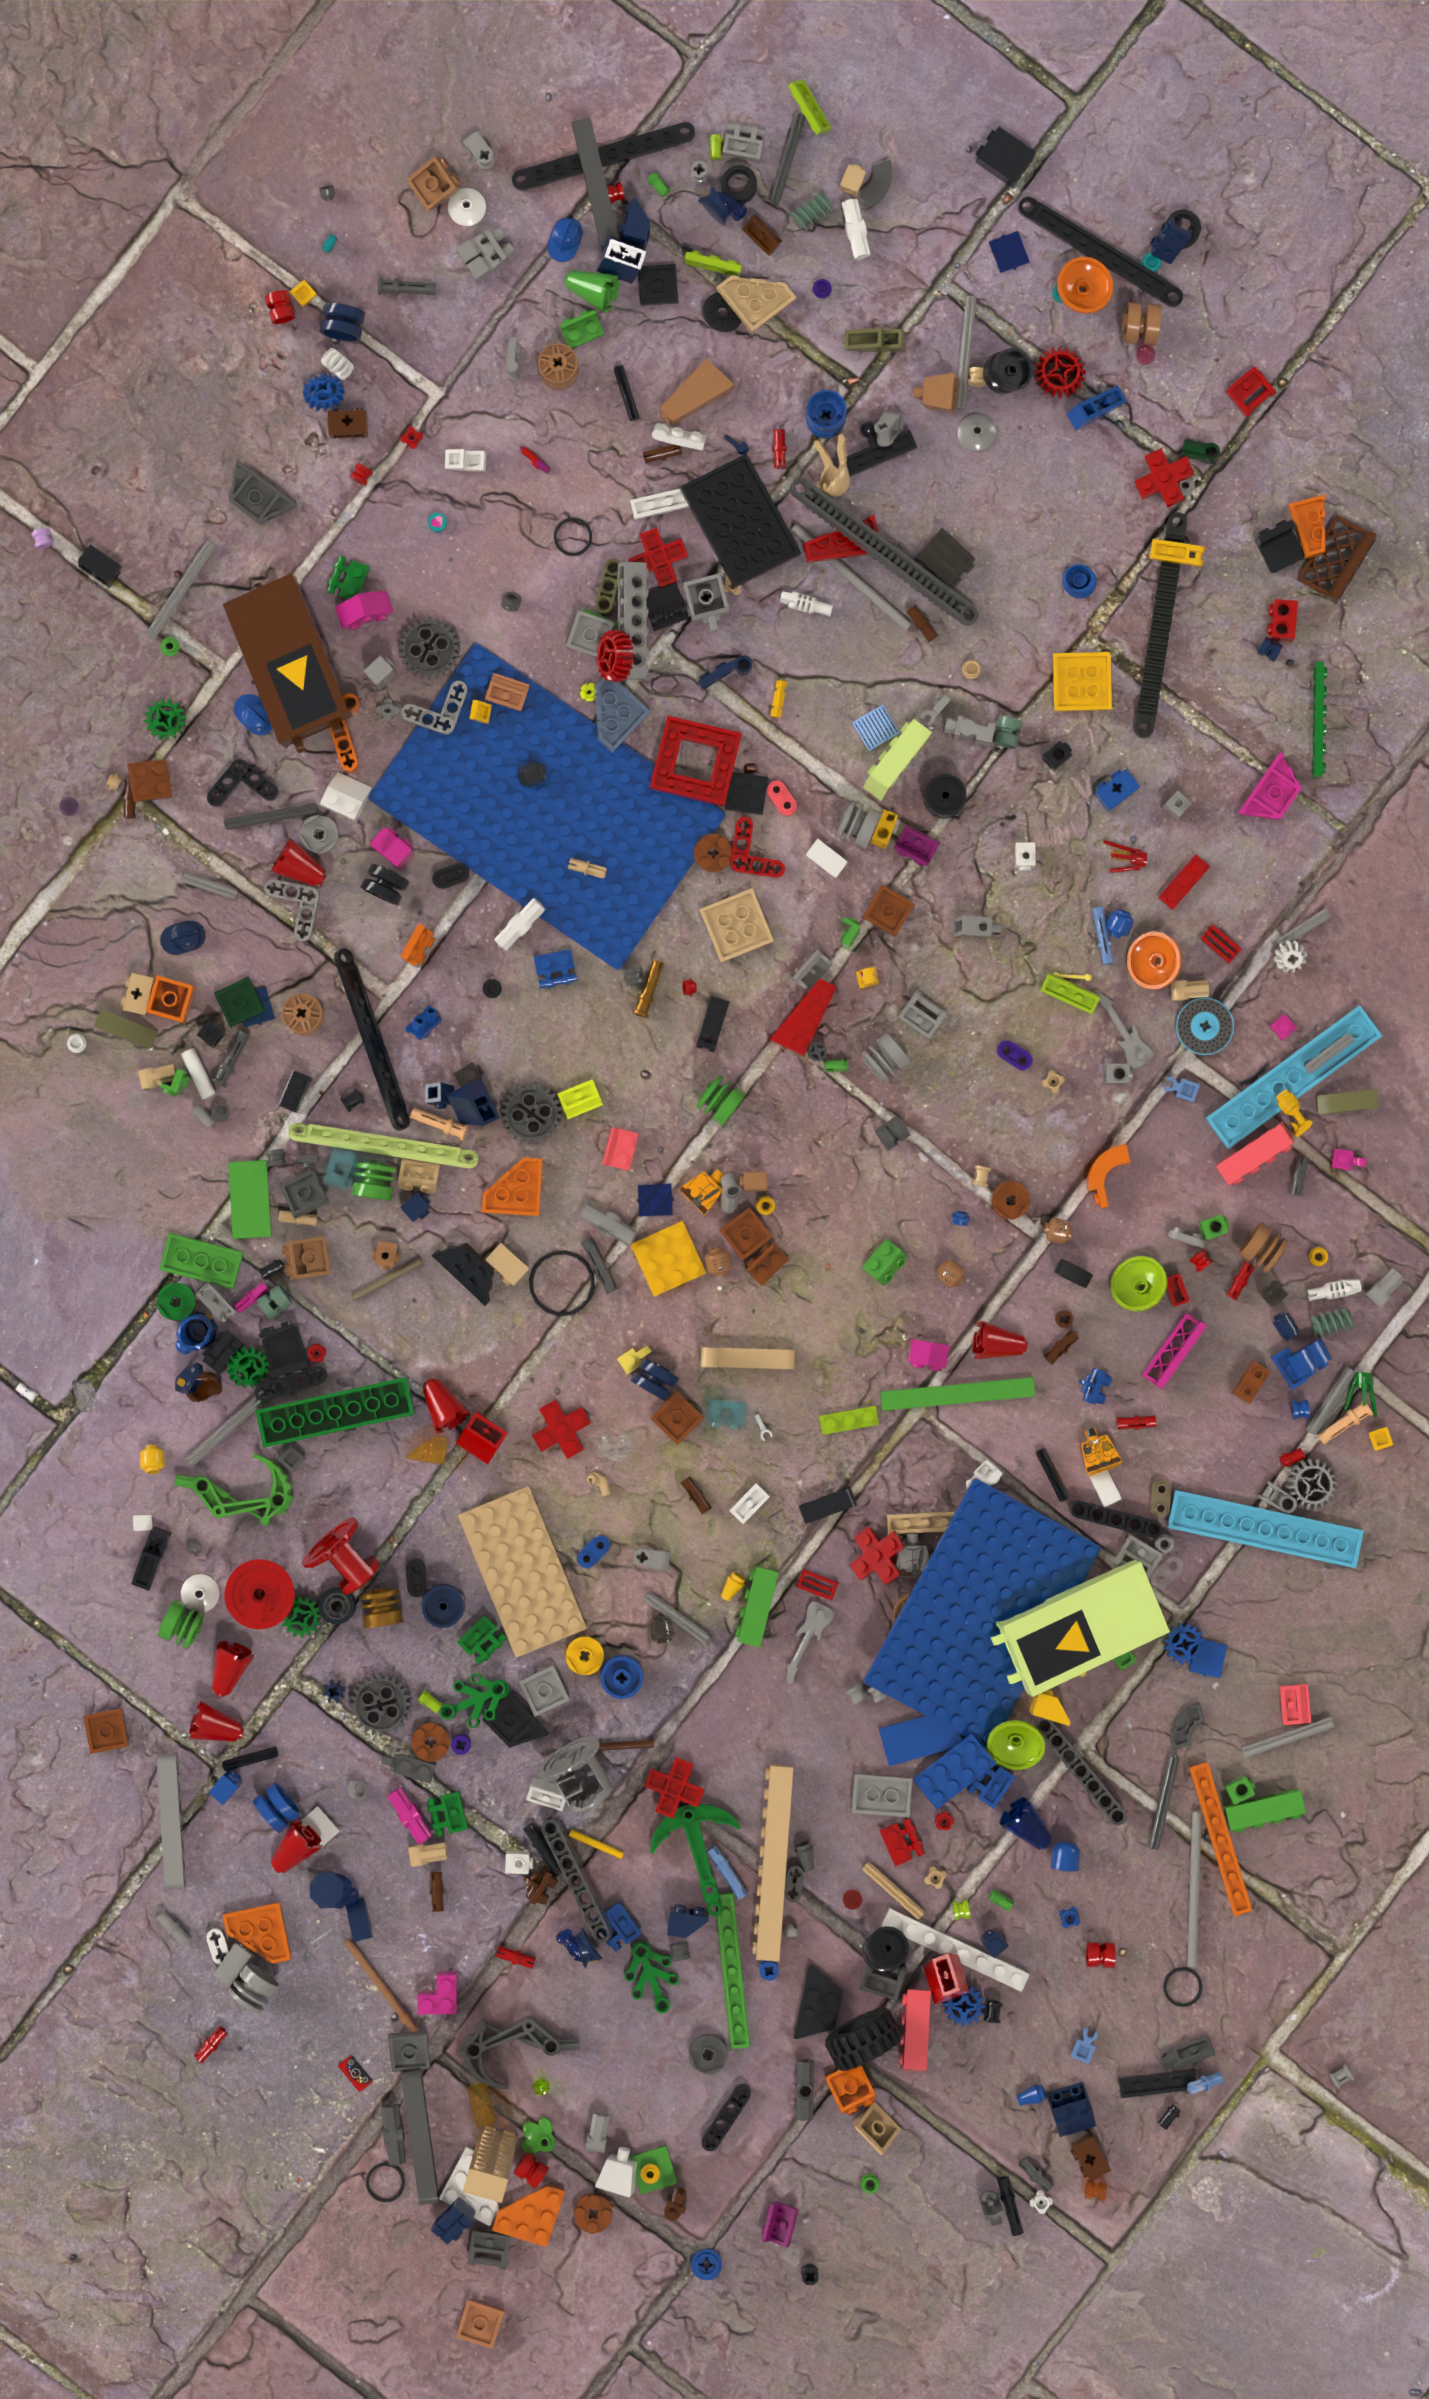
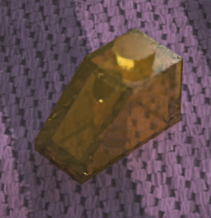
M434 1435L433 1439L426 1440L408 1453L406 1459L445 1465L449 1441H445V1437Z
M480 2082L467 2086L477 2128L496 2123L497 2116L487 2084Z

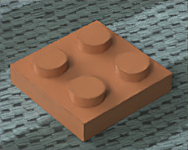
M468 2298L456 2338L493 2349L505 2310Z

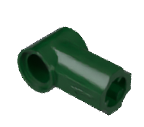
M1184 440L1181 457L1187 456V458L1201 460L1207 464H1213L1218 460L1220 448L1217 444ZM1214 450L1216 455L1209 457L1206 455V451Z

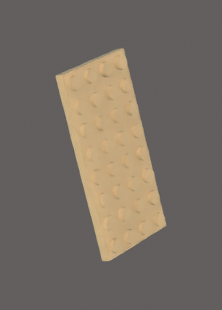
M530 1486L458 1515L516 1658L587 1629Z

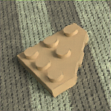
M733 275L716 287V290L751 333L793 303L797 298L783 282L774 283L755 278L745 279Z

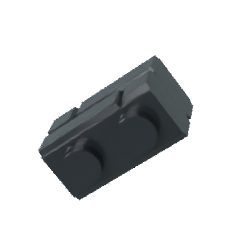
M292 1070L290 1080L286 1084L278 1106L298 1114L312 1078Z
M229 1330L225 1332L220 1331L214 1339L217 1341L214 1346H208L202 1354L204 1356L202 1361L220 1375L227 1369V1362H232L230 1356H236L235 1351L238 1350L240 1352L242 1347L246 1345Z

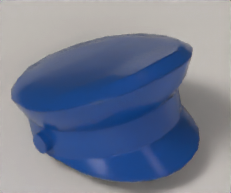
M1075 564L1068 568L1062 577V585L1065 591L1074 598H1086L1096 588V575L1087 565Z

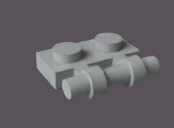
M728 122L727 130L734 131V135L726 134L722 155L760 162L763 141L756 138L757 136L765 137L766 129L758 128L759 126L753 125V127L745 126L740 122H736V124ZM740 133L750 134L751 137H741Z

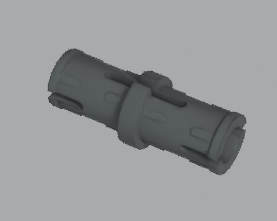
M1297 1156L1295 1170L1291 1175L1293 1180L1289 1194L1295 1195L1297 1187L1296 1195L1302 1196L1304 1179L1307 1178L1305 1173L1309 1158L1304 1157L1301 1165L1302 1156Z
M1027 2156L1019 2162L1018 2166L1027 2173L1032 2182L1034 2181L1045 2193L1051 2190L1054 2183L1042 2173L1043 2170L1041 2168H1037Z

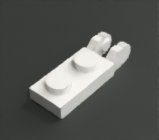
M656 423L652 432V436L656 440L703 450L707 435H702V433L697 431L688 432L678 427L669 428L665 423Z

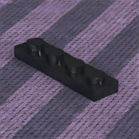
M1195 2069L1118 2077L1121 2098L1187 2091V2084L1197 2080Z

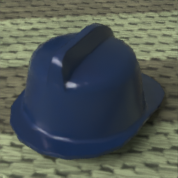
M195 921L173 924L162 932L160 944L163 950L172 955L194 951L204 944L206 938L205 930L201 924Z

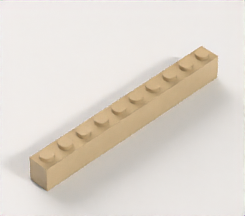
M770 1764V1769L766 1768L765 1780H769L768 1788H764V1799L767 1800V1807H763L762 1819H766L765 1827L762 1826L761 1838L765 1839L764 1846H760V1857L763 1858V1865H759L758 1877H762L761 1885L757 1884V1896H760V1904H756L755 1915L759 1916V1921L754 1925V1935H757V1943L753 1942L752 1954H756V1960L779 1961L793 1765Z

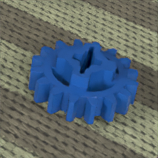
M321 373V377L314 375V380L308 379V384H304L303 396L305 403L309 404L310 408L316 407V411H319L320 408H323L324 412H326L327 408L333 410V405L340 406L339 400H344L343 395L345 391L342 381H339L337 376L332 378L330 373L327 377L324 376V373Z
M1178 1623L1177 1629L1171 1626L1172 1632L1167 1633L1168 1639H1163L1167 1643L1163 1648L1169 1650L1166 1655L1168 1657L1173 1655V1662L1179 1659V1664L1183 1665L1186 1660L1189 1665L1191 1664V1659L1197 1662L1196 1656L1203 1655L1200 1649H1205V1646L1201 1644V1642L1205 1641V1638L1199 1637L1202 1631L1195 1632L1197 1628L1195 1625L1190 1628L1189 1623H1186L1185 1627ZM1185 1631L1191 1632L1195 1637H1187ZM1178 1633L1176 1641L1172 1642L1174 1636ZM1183 1639L1189 1642V1644H1186V1648L1179 1646L1183 1643ZM1193 1646H1196L1195 1651L1191 1654ZM1173 1650H1181L1183 1656L1177 1655Z
M973 1985L969 1987L970 1992L968 1993L976 2001L970 2000L968 1993H965L957 1999L952 1998L943 2002V2006L947 2007L944 2009V2013H950L947 2018L948 2020L954 2018L955 2025L961 2022V2026L964 2027L965 2022H968L971 2026L973 2019L976 2022L979 2021L977 2015L983 2016V2012L980 2009L985 2008V2005L980 2002L984 1998L983 1996L978 1997L980 1991L976 1990L974 1992ZM963 2001H966L967 2003L965 2009H962L961 2005H959L962 2004ZM951 2008L957 2010L959 2012V2016L955 2015ZM971 2011H974V2013H973L972 2015H970V2016L967 2017V2014H968V2013H970Z

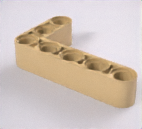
M701 1347V1367L795 1369V1350Z

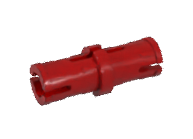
M774 429V446L772 447V452H774V469H780V461L781 469H785V452L787 451V446H785V429H780V437L778 429Z
M1244 1262L1238 1275L1234 1276V1282L1228 1293H1226L1228 1297L1237 1301L1243 1287L1247 1286V1280L1255 1269L1253 1265Z
M1156 1415L1117 1417L1118 1430L1156 1428Z
M499 1945L498 1951L500 1952H497L496 1958L510 1961L513 1965L519 1964L530 1969L533 1968L536 1957L519 1953L520 1950L517 1949L513 1951Z
M218 2026L215 2032L205 2039L202 2047L194 2054L197 2061L204 2063L208 2056L218 2049L220 2042L228 2035L226 2029Z

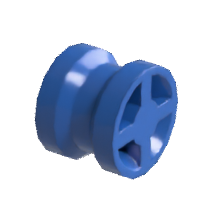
M1303 1400L1302 1402L1291 1401L1293 1420L1299 1417L1304 1419L1310 1417L1308 1400Z
M764 1960L759 1966L760 1975L763 1979L771 1981L778 1976L779 1969L775 1961Z

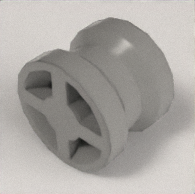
M862 1682L856 1683L845 1691L847 1695L851 1696L853 1705L869 1696V1693L863 1689Z
M871 1686L867 1689L868 1693L872 1694L874 1703L888 1696Z

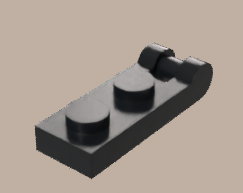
M711 996L696 1048L702 1049L703 1047L709 1049L710 1052H715L730 1001ZM705 1036L713 1037L712 1042L704 1040Z

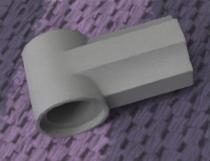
M729 1173L720 1180L722 1191L719 1208L726 1213H733L737 1209L738 1197L742 1193V1188L737 1176Z
M1392 1268L1379 1282L1372 1285L1365 1294L1378 1307H1381L1391 1297V1293L1405 1279Z
M593 2112L591 2129L586 2142V2151L604 2154L610 2115Z

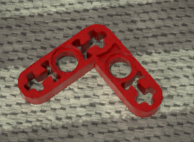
M748 817L739 818L736 823L730 860L732 870L738 873L769 878L782 877L785 872V866L781 861L749 856L753 822ZM743 821H747V825H750V828H746L745 835L749 834V838L737 836V833L742 834V827L739 824H743ZM740 839L747 842V847L744 850H740L736 846L737 841ZM738 858L741 859L742 863H747V859L751 860L749 871L745 870L747 866L743 865L739 869L736 868L733 862H736ZM756 861H760L763 864V869L759 872L754 871L752 868V864ZM766 862L770 863L769 867H775V864H778L782 871L774 874L773 870L768 869V874L764 873Z

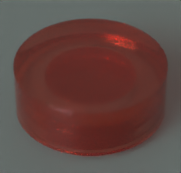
M850 1889L844 1893L843 1903L848 1909H857L862 1904V1896L857 1890Z

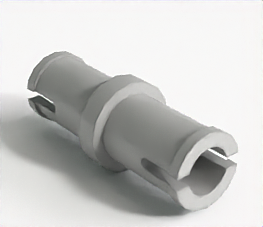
M165 1910L156 1918L167 1930V1934H171L182 1947L191 1939L182 1930L180 1923H176Z

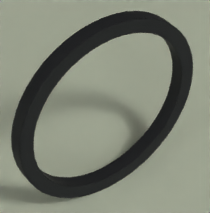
M567 518L557 525L554 532V542L563 554L578 556L586 552L590 547L592 532L589 525L582 519ZM568 521H578L588 529L589 542L580 552H566L557 542L559 528Z
M1189 1968L1174 1969L1165 1978L1163 1985L1165 1996L1176 2006H1191L1198 2001L1202 1994V1981L1198 1974ZM1178 1971H1188L1198 1979V1995L1189 2003H1177L1167 1993V1982Z
M380 2163L375 2165L367 2175V2191L377 2201H394L404 2190V2174L397 2166L389 2165V2163ZM381 2166H389L396 2169L402 2179V2187L399 2193L389 2199L375 2196L369 2186L370 2175Z

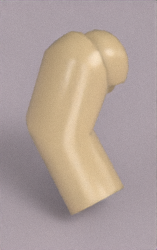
M592 1472L587 1476V1482L598 1486L602 1496L611 1494L605 1476L597 1472Z

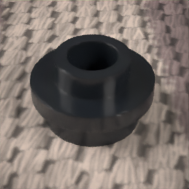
M495 979L487 980L483 985V993L488 998H496L502 992L501 984ZM492 985L495 986L496 991L490 992L489 987Z

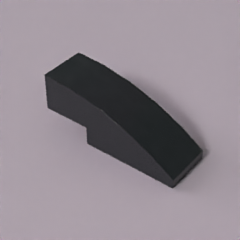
M153 1526L145 1548L141 1553L131 1583L132 1585L150 1591L166 1551L171 1532Z

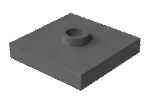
M315 1169L280 1185L295 1219L330 1203Z
M427 2031L388 2034L392 2072L431 2068Z

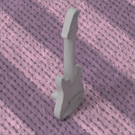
M1097 993L1101 996L1099 999L1101 1006L1107 1010L1125 1040L1124 1042L1118 1040L1117 1044L1125 1051L1127 1064H1130V1068L1140 1067L1150 1061L1154 1056L1153 1051L1140 1040L1136 1027L1134 1025L1131 1026L1132 1033L1130 1034L1112 1006L1114 1003L1101 993Z
M812 1601L808 1605L805 1623L796 1633L797 1636L801 1633H805L791 1663L787 1664L786 1680L789 1684L794 1682V1676L798 1670L797 1666L813 1635H816L817 1640H820L823 1628L834 1617L831 1609L818 1602Z

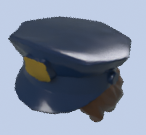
M196 1362L185 1368L176 1377L175 1390L181 1394H186L190 1401L199 1403L207 1400L212 1395H219L222 1392V1382L217 1379L215 1374L205 1372L203 1365Z

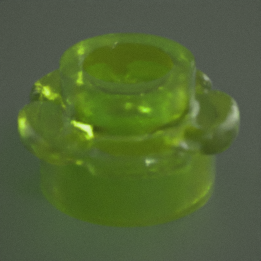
M545 2078L538 2079L532 2086L534 2094L543 2096L548 2093L550 2083Z

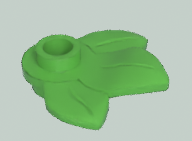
M542 2117L538 2124L533 2122L524 2123L523 2133L527 2139L521 2143L522 2149L529 2153L553 2150L556 2141L552 2135L553 2126L547 2118ZM544 2139H547L548 2141L547 2146L543 2145Z

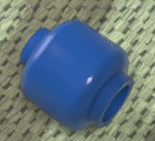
M1121 909L1111 912L1106 924L1110 935L1119 939L1121 936L1129 935L1134 923V919L1131 917L1132 914Z

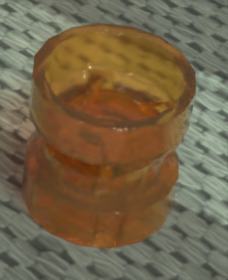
M1087 2179L1084 2198L1091 2200L1094 2197L1100 2202H1105L1107 2182H1099L1095 2185L1094 2181Z

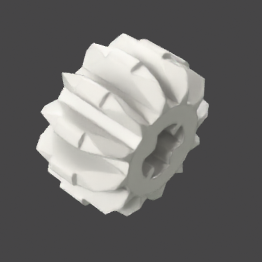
M334 348L326 351L321 359V363L341 380H345L347 376L349 377L354 369L353 364Z
M1286 940L1285 945L1279 943L1281 949L1275 950L1276 956L1274 961L1277 962V967L1286 973L1289 970L1295 973V968L1301 969L1300 964L1306 963L1304 958L1307 956V953L1304 951V946L1295 940L1292 943Z

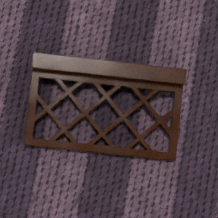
M1336 514L1325 532V541L1334 538L1336 543L1335 548L1325 549L1324 555L1327 563L1316 566L1314 561L1316 556L1310 557L1297 581L1330 598V601L1337 604L1376 541L1377 534L1372 531L1368 532ZM1339 521L1345 525L1346 531L1336 534L1334 527ZM1359 532L1364 535L1360 541L1352 543L1351 533ZM1348 535L1350 544L1339 546L1337 537ZM1351 547V557L1342 559L1340 550ZM1338 551L1340 560L1329 563L1327 553ZM1341 563L1342 572L1332 575L1330 566ZM1328 567L1330 576L1319 579L1317 569ZM1315 570L1317 580L1308 581L1303 578L1306 572ZM1331 579L1333 585L1331 590L1328 592L1322 589L1320 582Z

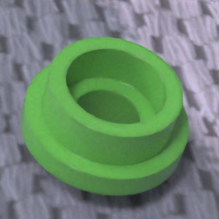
M167 637L161 642V651L166 656H175L180 650L179 642L173 637ZM169 643L173 644V648L171 650L167 649V645Z
M866 2174L861 2179V2188L868 2194L875 2193L880 2187V2181L874 2174ZM872 2180L874 2184L872 2186H868L866 2184L867 2181Z

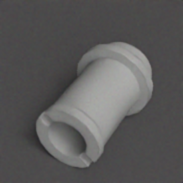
M199 1104L192 1111L193 1117H197L208 1129L216 1121L204 1109L205 1106L202 1107Z

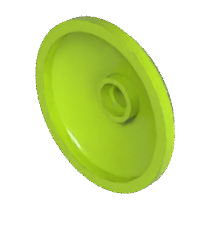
M1137 1256L1127 1259L1113 1273L1110 1285L1112 1296L1126 1310L1133 1312L1148 1310L1158 1304L1166 1292V1272L1156 1260L1150 1257ZM1145 1286V1289L1140 1291V1288Z
M1019 1720L1006 1721L997 1725L990 1732L987 1740V1750L999 1766L1010 1770H1023L1034 1766L1041 1760L1045 1752V1740L1039 1729L1028 1722Z

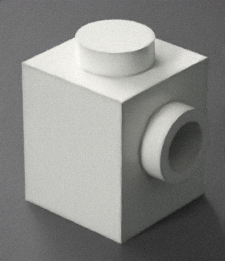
M1016 843L1015 868H1019V871H1031V868L1036 866L1035 843Z
M506 1852L505 1873L529 1874V1869H533V1857H530V1852Z

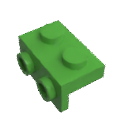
M177 1068L172 1085L168 1086L160 1083L159 1087L163 1088V1092L175 1097L177 1093L182 1095L184 1088H188L190 1084V1073Z
M885 1239L862 1266V1269L881 1285L885 1286L892 1280L897 1270L904 1266L908 1256L888 1239Z

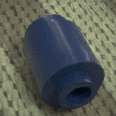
M1282 1311L1273 1317L1275 1320L1272 1323L1285 1341L1299 1334L1297 1331L1298 1327L1289 1313L1284 1314Z

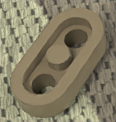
M1158 1479L1151 1486L1150 1511L1155 1517L1164 1518L1170 1512L1171 1486L1166 1480ZM1161 1485L1165 1487V1491L1163 1493H1160L1158 1491V1488ZM1159 1505L1164 1506V1510L1162 1512H1159L1157 1510V1507Z

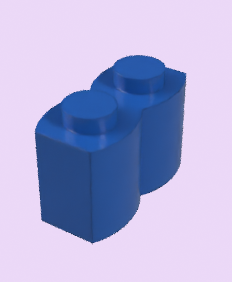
M1320 1338L1309 1343L1287 1359L1298 1378L1305 1376L1307 1379L1316 1374L1315 1369L1321 1370L1328 1366V1361L1332 1357Z

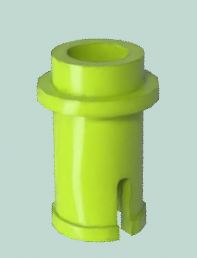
M711 135L709 139L710 159L720 160L722 159V142H724V139H722V135Z
M424 1690L418 1698L420 1704L423 1703L435 1714L443 1705L431 1696L429 1691L426 1692Z

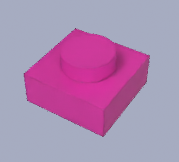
M1285 1014L1269 1026L1281 1041L1297 1029Z

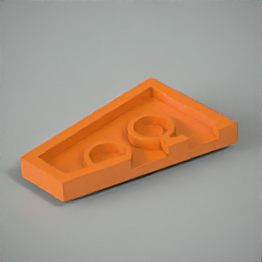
M1325 494L1288 505L1306 559L1324 554Z

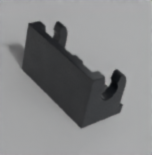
M91 544L78 559L79 568L109 589L121 573L119 572L122 568L121 565Z

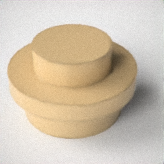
M968 660L962 666V673L967 679H975L981 673V666L975 660Z
M116 772L115 775L111 774L106 782L109 785L108 790L116 791L122 777L118 776L119 773Z

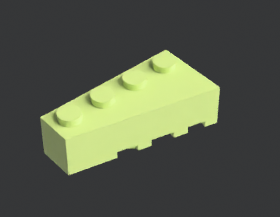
M915 719L910 724L908 722L905 723L900 730L902 732L899 738L897 736L894 737L889 744L891 746L888 752L884 750L878 758L880 763L877 766L874 764L867 773L870 776L863 788L880 801H882L888 789L892 788L900 773L904 772L911 759L917 755L932 734L930 730Z

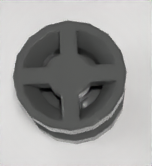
M642 967L623 971L624 976L627 977V987L645 983L641 975Z
M814 1042L809 1046L808 1056L811 1060L819 1062L826 1057L827 1048L822 1042Z
M284 1149L265 1151V1155L268 1157L267 1167L286 1164V1160L283 1159Z
M687 1941L669 1945L673 1953L671 1956L672 1961L691 1958L687 1950L689 1946Z

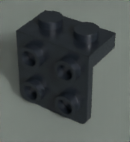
M1286 519L1275 524V528L1271 530L1266 528L1258 533L1259 536L1255 539V543L1271 573H1276L1303 560L1305 557L1293 532L1295 528L1293 520L1288 522Z

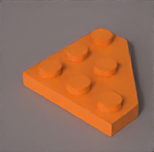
M523 1157L515 1166L507 1171L483 1193L482 1213L539 1216L543 1159Z
M280 1902L224 1913L222 1915L226 1934L235 1938L253 1952L258 1953L271 1964L292 1959Z
M546 2184L540 2187L539 2190L515 2200L514 2203L498 2209L491 2228L492 2231L547 2247L565 2190Z

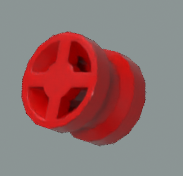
M617 182L616 185H606L611 204L617 200L625 201L621 182Z
M356 463L355 471L349 477L355 482L366 486L368 483L367 479L372 476L373 472L364 465Z
M1205 1249L1189 1259L1196 1266L1197 1272L1202 1271L1213 1262L1206 1255Z

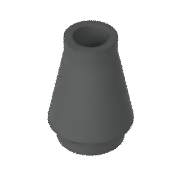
M804 1841L796 1844L795 1853L803 1867V1871L814 1870V1851L811 1842Z

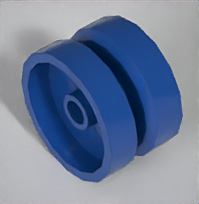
M625 1654L615 1655L603 1666L601 1673L602 1686L606 1693L614 1698H630L642 1686L643 1669L640 1663L632 1656ZM622 1672L624 1673V1676H626V1678L623 1680L619 1678L620 1673Z
M274 1782L266 1789L268 1796L260 1794L253 1800V1803L265 1821L275 1831L280 1833L288 1826L287 1820L294 1822L301 1816V1812L287 1792Z

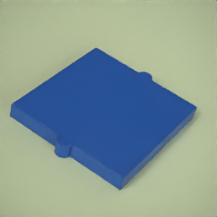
M1205 1640L1201 1642L1205 1649H1200L1203 1655L1196 1656L1197 1662L1191 1659L1189 1671L1202 1674L1204 1677L1208 1675L1220 1678L1227 1645L1216 1643L1213 1640Z

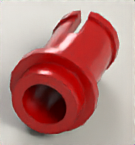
M1298 1448L1287 1454L1282 1453L1279 1460L1283 1467L1288 1468L1293 1463L1305 1460L1303 1450Z

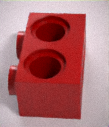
M1275 599L1272 604H1269L1268 616H1271V623L1267 625V635H1270L1272 641L1293 642L1295 639L1298 601ZM1278 607H1284L1287 610V614H1279ZM1283 626L1286 631L1285 634H1279L1276 627Z

